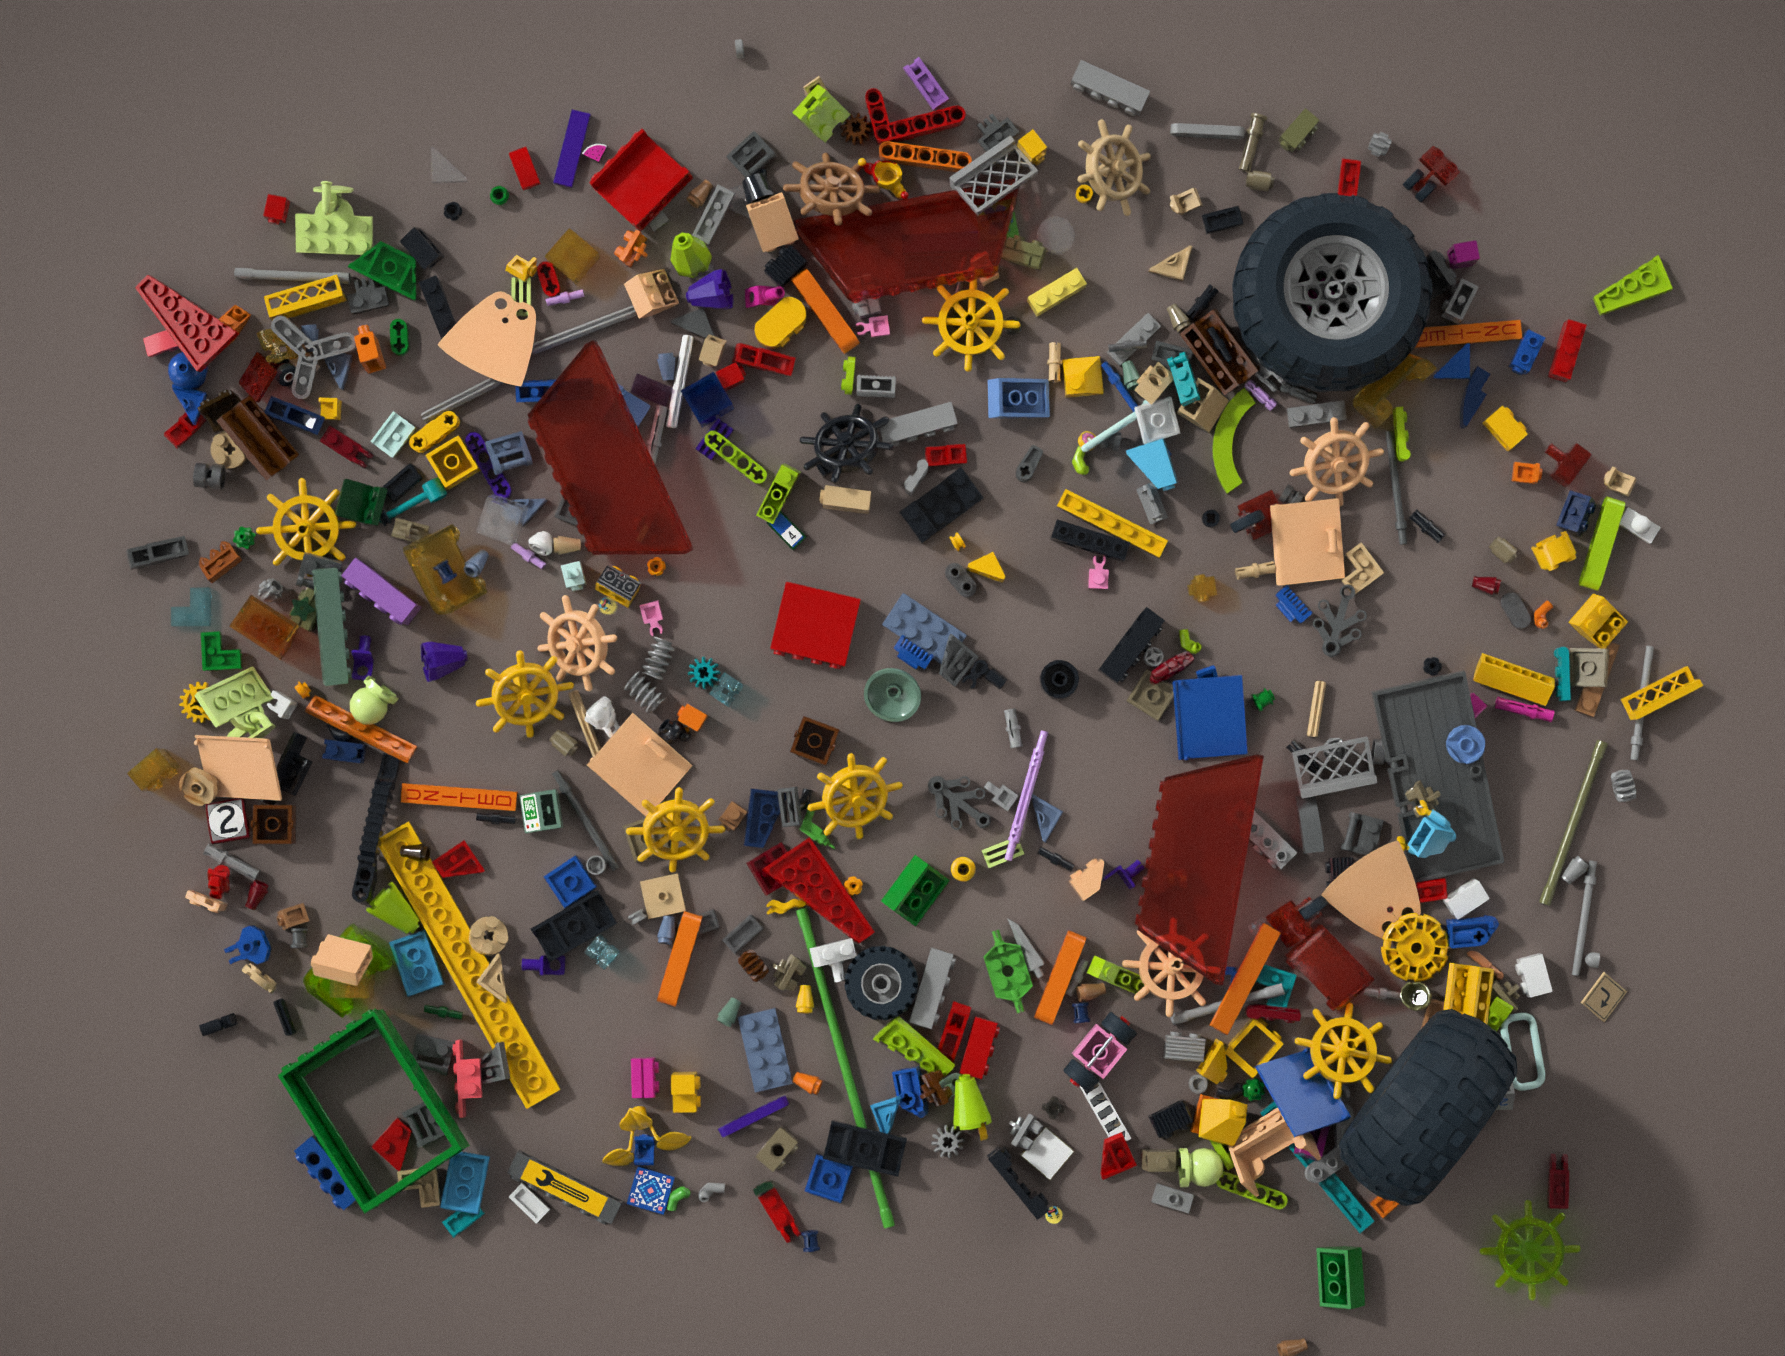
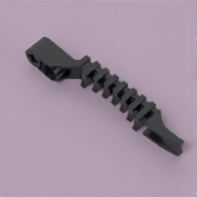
M383 753L380 770L374 782V788H372V798L369 801L370 807L367 810L368 817L365 819L366 826L363 828L364 835L361 837L362 844L359 846L360 855L357 856L359 863L352 889V897L361 905H367L373 899L377 882V855H380V850L377 847L378 845L381 846L382 843L379 838L383 836L384 831L381 829L382 826L385 827L384 817L387 818L388 816L386 808L390 809L391 805L388 799L393 800L394 796L390 793V789H395L400 765L399 759ZM366 872H370V879L363 881V875ZM366 893L365 896L359 897V894Z

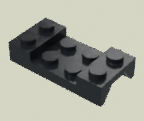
M960 467L937 486L901 510L899 514L908 523L921 544H923L982 501L984 497L962 467Z
M597 890L531 928V931L542 946L548 961L552 962L618 923L600 891Z
M832 1120L823 1159L898 1177L907 1137Z
M997 1146L987 1155L991 1164L1037 1220L1049 1211L1047 1205L1050 1203L1042 1192L1038 1194L1034 1191L1031 1194L1024 1182L1020 1184L1017 1181L1018 1175L1010 1167L1012 1165V1155L1005 1147L1001 1149L1000 1146Z

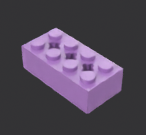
M357 558L351 562L341 575L345 578L344 583L354 590L359 589L360 596L370 602L373 600L375 602L374 606L385 614L387 612L390 613L389 618L399 625H409L422 608Z

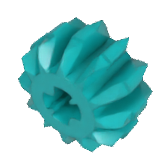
M702 657V663L695 659L694 661L697 666L689 665L690 668L694 669V672L689 671L688 675L695 676L690 679V682L693 683L698 680L695 684L697 688L701 683L703 689L707 688L706 683L710 687H714L711 680L719 681L717 677H714V675L721 674L718 670L714 671L719 665L716 663L711 666L712 658L707 663L705 657ZM707 668L708 677L704 676V678H701L699 671Z

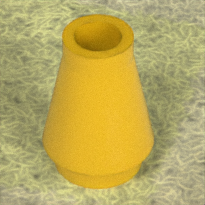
M800 985L795 1007L797 1008V1013H813L814 1002L810 985Z

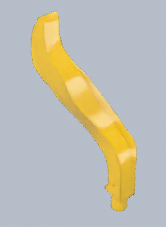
M792 899L786 903L771 900L766 905V907L771 906L766 914H783L794 907L802 908L806 903L797 899Z

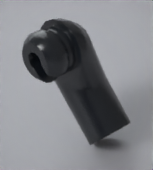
M330 724L326 725L332 737L337 741L348 742L354 737Z
M1235 1083L1234 1088L1230 1090L1218 1087L1216 1097L1235 1100L1244 1094L1243 1084Z

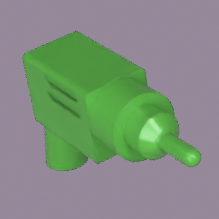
M807 810L803 825L799 829L820 845H829L835 849V846L824 835L823 830L811 822L815 811L810 812Z

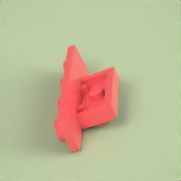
M458 1039L453 1044V1055L456 1056L453 1070L454 1075H457V1083L454 1085L455 1094H458L455 1110L456 1114H459V1118L466 1117L465 1099L482 1097L481 1058L463 1059V1040Z

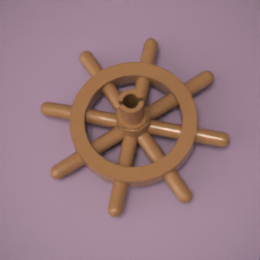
M828 153L822 154L823 162L816 163L808 168L797 161L792 163V167L802 173L800 184H785L783 190L800 193L802 200L806 204L801 209L802 215L815 210L819 213L833 216L835 224L841 225V216L850 214L855 210H859L866 216L872 214V210L862 204L864 193H879L880 187L877 185H864L863 180L857 173L863 167L858 163L850 168L840 163L831 162ZM826 175V180L820 176ZM812 180V181H814V182L817 183V184H808V183ZM812 192H821V193L816 196V195L813 194ZM847 193H855L856 195L851 197Z

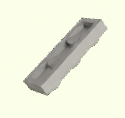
M718 184L692 235L710 245L736 193Z
M1147 313L1116 344L1131 340V342L1147 341L1161 328V325ZM1132 349V352H1109L1108 350L1107 354L1121 366L1137 349Z
M1344 400L1287 408L1289 428L1329 423L1333 417H1336L1338 421L1347 420Z

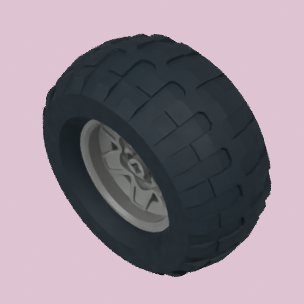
M1323 193L1318 196L1299 198L1280 210H1276L1254 231L1241 252L1232 283L1233 312L1244 343L1259 359V362L1267 370H1271L1276 375L1282 377L1284 381L1294 386H1302L1317 392H1344L1355 390L1380 380L1393 371L1412 352L1420 340L1429 319L1432 280L1429 278L1427 258L1415 241L1414 234L1406 225L1401 224L1391 211L1383 206H1376L1360 196ZM1334 258L1335 261L1329 264L1326 259ZM1305 269L1309 280L1298 283L1300 275ZM1356 269L1359 271L1361 276L1355 275ZM1335 272H1342L1344 274V279H1337L1335 276ZM1322 273L1325 276V281H1318L1316 274ZM1346 288H1354L1355 295H1349ZM1308 291H1315L1317 298L1311 299L1308 296ZM1366 299V304L1362 311L1358 301ZM1340 304L1347 307L1348 311L1346 313L1339 311L1338 306ZM1301 305L1312 307L1310 318L1303 311ZM1319 307H1327L1328 314H1321ZM1334 318H1338L1344 324L1338 327L1329 326Z
M1453 1009L1436 1012L1401 1053L1353 1119L1339 1143L1341 1160L1349 1167V1171L1355 1179L1375 1195L1389 1201H1395L1403 1206L1421 1203L1459 1161L1506 1095L1517 1074L1516 1055L1508 1048L1507 1043L1500 1034L1480 1019L1465 1013L1461 1014Z

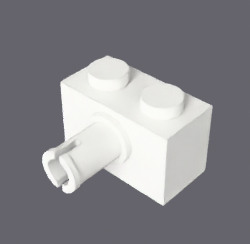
M852 938L810 948L814 967L829 964L832 968L834 982L847 980L845 979L842 963L844 960L856 957Z

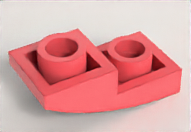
M167 330L143 339L148 357H155L163 352L179 349Z

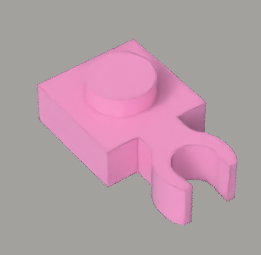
M888 315L870 317L868 324L863 322L856 324V327H864V331L857 332L858 336H863L868 332L871 333V338L890 335Z
M1096 556L1093 557L1095 569H1089L1088 588L1108 589L1109 570L1103 569V565L1106 562L1105 556H1103V562L1100 564L1096 562Z
M659 600L641 604L640 610L644 624L650 623L651 625L650 634L654 636L653 628L655 627L659 628L660 634H662L663 628L658 622L663 620Z

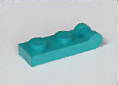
M1184 351L1175 358L1173 356L1168 358L1167 362L1172 372L1181 405L1184 407L1200 400L1187 353ZM1183 363L1182 367H1177L1178 364Z
M1566 647L1556 648L1553 653L1558 660V666L1555 667V677L1558 678V686H1556L1555 692L1556 697H1559V701L1571 700L1569 650Z

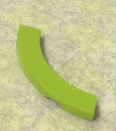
M1245 387L1230 400L1223 410L1213 436L1212 453L1214 466L1219 482L1226 494L1243 483L1234 465L1232 443L1234 432L1240 419L1256 403Z

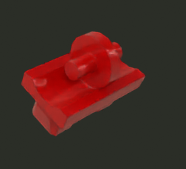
M225 865L216 866L214 870L209 868L207 872L208 888L211 889L209 895L211 898L221 900L223 893H229L230 870Z

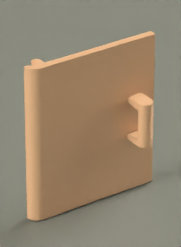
M1339 498L1270 505L1276 585L1345 578Z
M634 713L626 719L587 764L590 769L645 817L649 811L642 806V801L648 800L655 807L659 805L693 766Z
M195 735L194 745H197L199 748L203 770L216 777L218 781L216 797L282 800L269 739Z

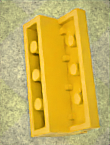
M1449 963L1444 1010L1453 1009L1461 1014L1465 1013L1478 1018L1485 1024H1488L1494 969Z

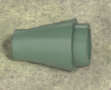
M1126 361L1122 363L1124 386L1128 390H1135L1139 385L1136 381L1141 376L1135 368L1133 361Z
M731 997L729 1002L718 1013L717 1021L731 1027L735 1023L741 1002Z

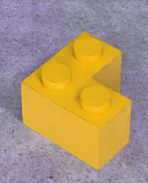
M674 1072L671 1075L673 1113L697 1112L698 1107H701V1096H697V1090L701 1088V1078L697 1076V1072Z

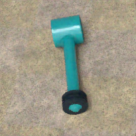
M439 477L423 484V493L388 512L382 510L383 513L381 512L379 521L384 526H387L388 522L392 523L391 519L426 499H429L430 503H435L445 498L448 494Z

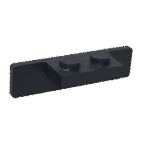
M293 732L276 767L280 790H284L294 796L297 795L313 762L299 755L307 737L297 732ZM260 799L261 802L269 805H275L276 800Z

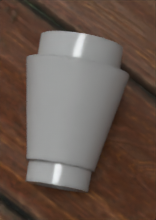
M1579 856L1575 859L1572 858L1561 877L1568 884H1571L1588 871L1589 865Z

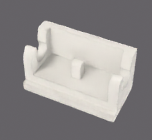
M273 690L271 696L278 700L276 702L277 705L273 706L267 703V706L278 713L280 718L289 719L298 702L282 692Z
M1473 878L1448 894L1447 899L1442 900L1450 913L1458 920L1490 898L1481 883Z

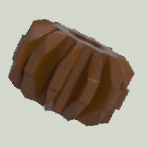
M851 113L849 116L850 120L846 119L844 121L845 124L840 125V129L844 130L841 136L846 137V143L852 139L853 146L856 145V141L863 145V139L867 141L870 139L867 134H872V129L869 128L872 126V123L866 122L867 116H863L860 119V113H857L856 118H854ZM855 126L856 128L857 126H859L860 132H857L856 130V133H854L853 127Z
M749 949L738 958V963L754 982L762 980L769 973V969L754 950Z

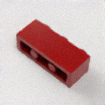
M1570 319L1563 323L1548 373L1549 378L1565 383L1571 379L1587 324Z
M977 1016L974 1017L959 1073L970 1074V1076L982 1079L983 1075L987 1076L990 1065L986 1063L988 1056L992 1057L995 1048L992 1045L993 1038L997 1039L1000 1027H997V1022Z

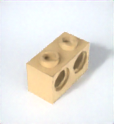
M1160 362L1154 367L1150 365L1136 381L1139 385L1134 391L1152 405L1173 381L1172 373Z

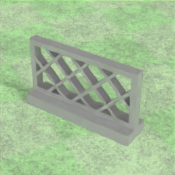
M1009 136L949 177L950 187L954 192H958L976 215H979L1037 175L1038 170L1016 146L1015 140ZM1013 152L1019 156L1018 161H1009L1007 159ZM996 164L1004 165L1003 172L992 171V168ZM1006 166H1017V172H1006ZM1020 166L1028 167L1031 172L1019 174ZM981 174L989 175L988 183L978 182V176ZM991 175L1002 176L1001 184L990 183ZM1005 177L1016 178L1015 183L1012 185L1004 184ZM965 185H973V193L964 192L961 188ZM976 186L987 187L986 194H976ZM990 187L1000 188L998 195H988ZM974 198L985 199V203L977 208L974 204Z
M1367 736L1292 752L1298 783V794L1302 799L1377 783ZM1364 742L1365 750L1361 755L1353 751L1357 743ZM1343 746L1348 751L1341 759L1334 753L1338 747ZM1323 750L1329 753L1324 763L1315 758L1318 752ZM1351 752L1359 757L1354 766L1345 762ZM1306 754L1310 757L1305 767L1298 763L1297 756ZM1332 756L1340 760L1335 770L1326 765ZM1362 759L1368 763L1369 771L1360 772L1356 769ZM1313 760L1321 764L1316 774L1307 769ZM1343 763L1352 768L1348 775L1345 776L1337 773ZM1324 767L1333 772L1329 779L1326 780L1319 777ZM1305 771L1314 776L1310 783L1302 784L1301 777Z

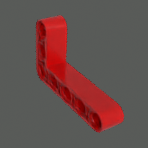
M871 88L865 94V103L870 122L872 123L874 137L879 145L887 141L901 142L961 126L965 121L966 113L964 108L956 105L889 123L881 92L876 88ZM876 95L879 100L872 103L869 101V97ZM958 112L962 115V118L955 120L952 118V114ZM880 113L884 118L881 121H876L873 118L874 115ZM936 117H941L944 122L937 125L933 120ZM918 122H923L925 124V127L923 129H917L915 127V124ZM899 127H905L907 132L899 134L896 130ZM884 131L889 136L886 139H881L878 134Z

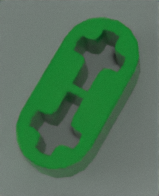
M395 319L390 324L391 350L398 356H403L409 351L408 325L402 319ZM398 323L404 327V329L400 330L401 336H398V331L394 329V327L398 326ZM398 339H401V344L405 345V348H402L400 352L395 348L399 344Z

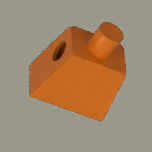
M369 325L359 326V335H356L354 339L360 363L368 374L386 369L377 337L373 331H370Z

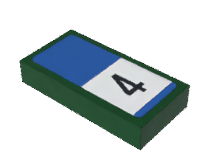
M780 511L774 524L766 523L792 550H795L807 538L782 511Z

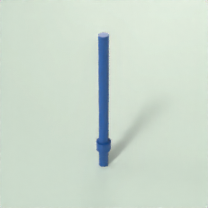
M1107 361L1104 362L1101 366L1108 375V380L1112 385H1115L1134 412V407L1138 406L1121 382L1122 378L1119 374L1114 372Z

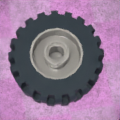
M874 946L863 950L851 961L845 975L847 980H845L844 985L848 1000L861 1015L873 1020H888L898 1017L913 1003L918 990V976L913 963L903 952L893 947Z

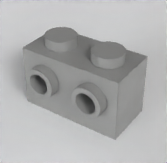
M1461 278L1451 287L1449 291L1451 296L1449 300L1445 299L1441 310H1443L1441 316L1459 324L1463 320L1479 286Z

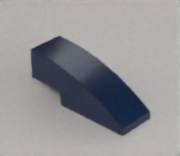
M1479 366L1473 370L1463 393L1460 408V427L1463 429L1467 427L1487 395L1481 389L1491 374Z
M273 396L270 397L264 411L267 416L318 435L325 419L323 416Z

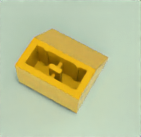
M1592 594L1568 623L1592 644L1600 649H1605L1628 621L1604 597Z

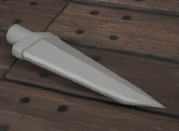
M1008 919L1016 942L1021 946L1028 972L1034 970L1037 978L1044 976L1040 966L1044 965L1045 962L1041 959L1021 927Z

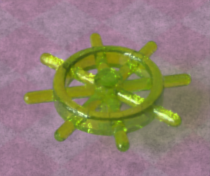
M1526 1200L1524 1202L1525 1217L1515 1219L1507 1224L1497 1214L1492 1215V1221L1502 1231L1498 1237L1496 1247L1481 1248L1479 1253L1481 1255H1497L1498 1261L1505 1271L1495 1281V1287L1500 1288L1511 1277L1518 1282L1528 1284V1298L1533 1301L1536 1299L1535 1284L1545 1282L1554 1277L1561 1285H1568L1569 1281L1558 1270L1562 1265L1564 1253H1578L1581 1251V1247L1579 1245H1563L1562 1238L1556 1228L1566 1218L1565 1213H1559L1551 1223H1548L1543 1219L1532 1216V1202ZM1524 1226L1526 1241L1516 1232L1517 1229ZM1533 1226L1544 1229L1534 1240ZM1549 1235L1552 1237L1555 1245L1540 1246ZM1509 1237L1520 1247H1506ZM1555 1253L1551 1264L1541 1254ZM1521 1254L1509 1265L1506 1255ZM1526 1260L1527 1275L1516 1271ZM1534 1261H1537L1545 1270L1535 1274Z

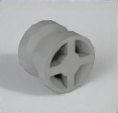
M1151 647L1144 653L1143 658L1148 666L1156 667L1161 664L1164 655L1159 648Z

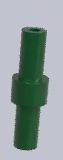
M424 1006L423 1012L438 1015L440 1018L446 1019L449 1017L462 1020L463 1012L449 1010L448 1007Z

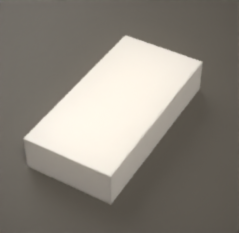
M523 1182L509 1196L536 1224L550 1210Z

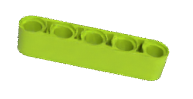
M1608 496L1605 497L1580 575V586L1596 591L1599 590L1625 508L1624 501Z

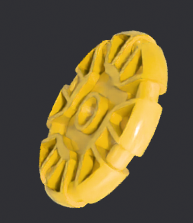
M1410 913L1399 917L1398 921L1388 926L1382 938L1384 942L1383 946H1381V954L1385 965L1390 967L1392 974L1405 981L1409 979L1414 982H1421L1432 978L1433 974L1443 969L1449 957L1447 955L1448 949H1450L1449 937L1446 930H1443L1440 926L1441 923L1426 914ZM1417 923L1423 924L1422 929L1416 928ZM1405 926L1407 930L1401 934L1399 929ZM1433 931L1437 934L1434 938L1430 935ZM1392 941H1396V948H1391ZM1414 943H1420L1421 949L1417 953H1413L1411 950V946ZM1435 947L1440 948V954H1434ZM1398 957L1402 961L1400 964H1396L1394 961ZM1431 962L1432 966L1427 969L1425 965ZM1410 966L1416 967L1414 972H1409Z

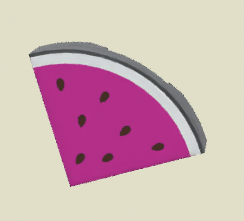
M602 143L592 144L582 152V155L600 163L608 146Z

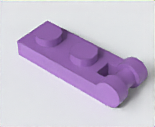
M919 57L911 65L903 67L907 76L933 111L949 101L943 89ZM919 68L921 70V73L916 75L914 71H916Z

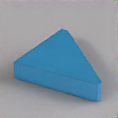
M900 1095L870 1105L880 1132H891L901 1100Z

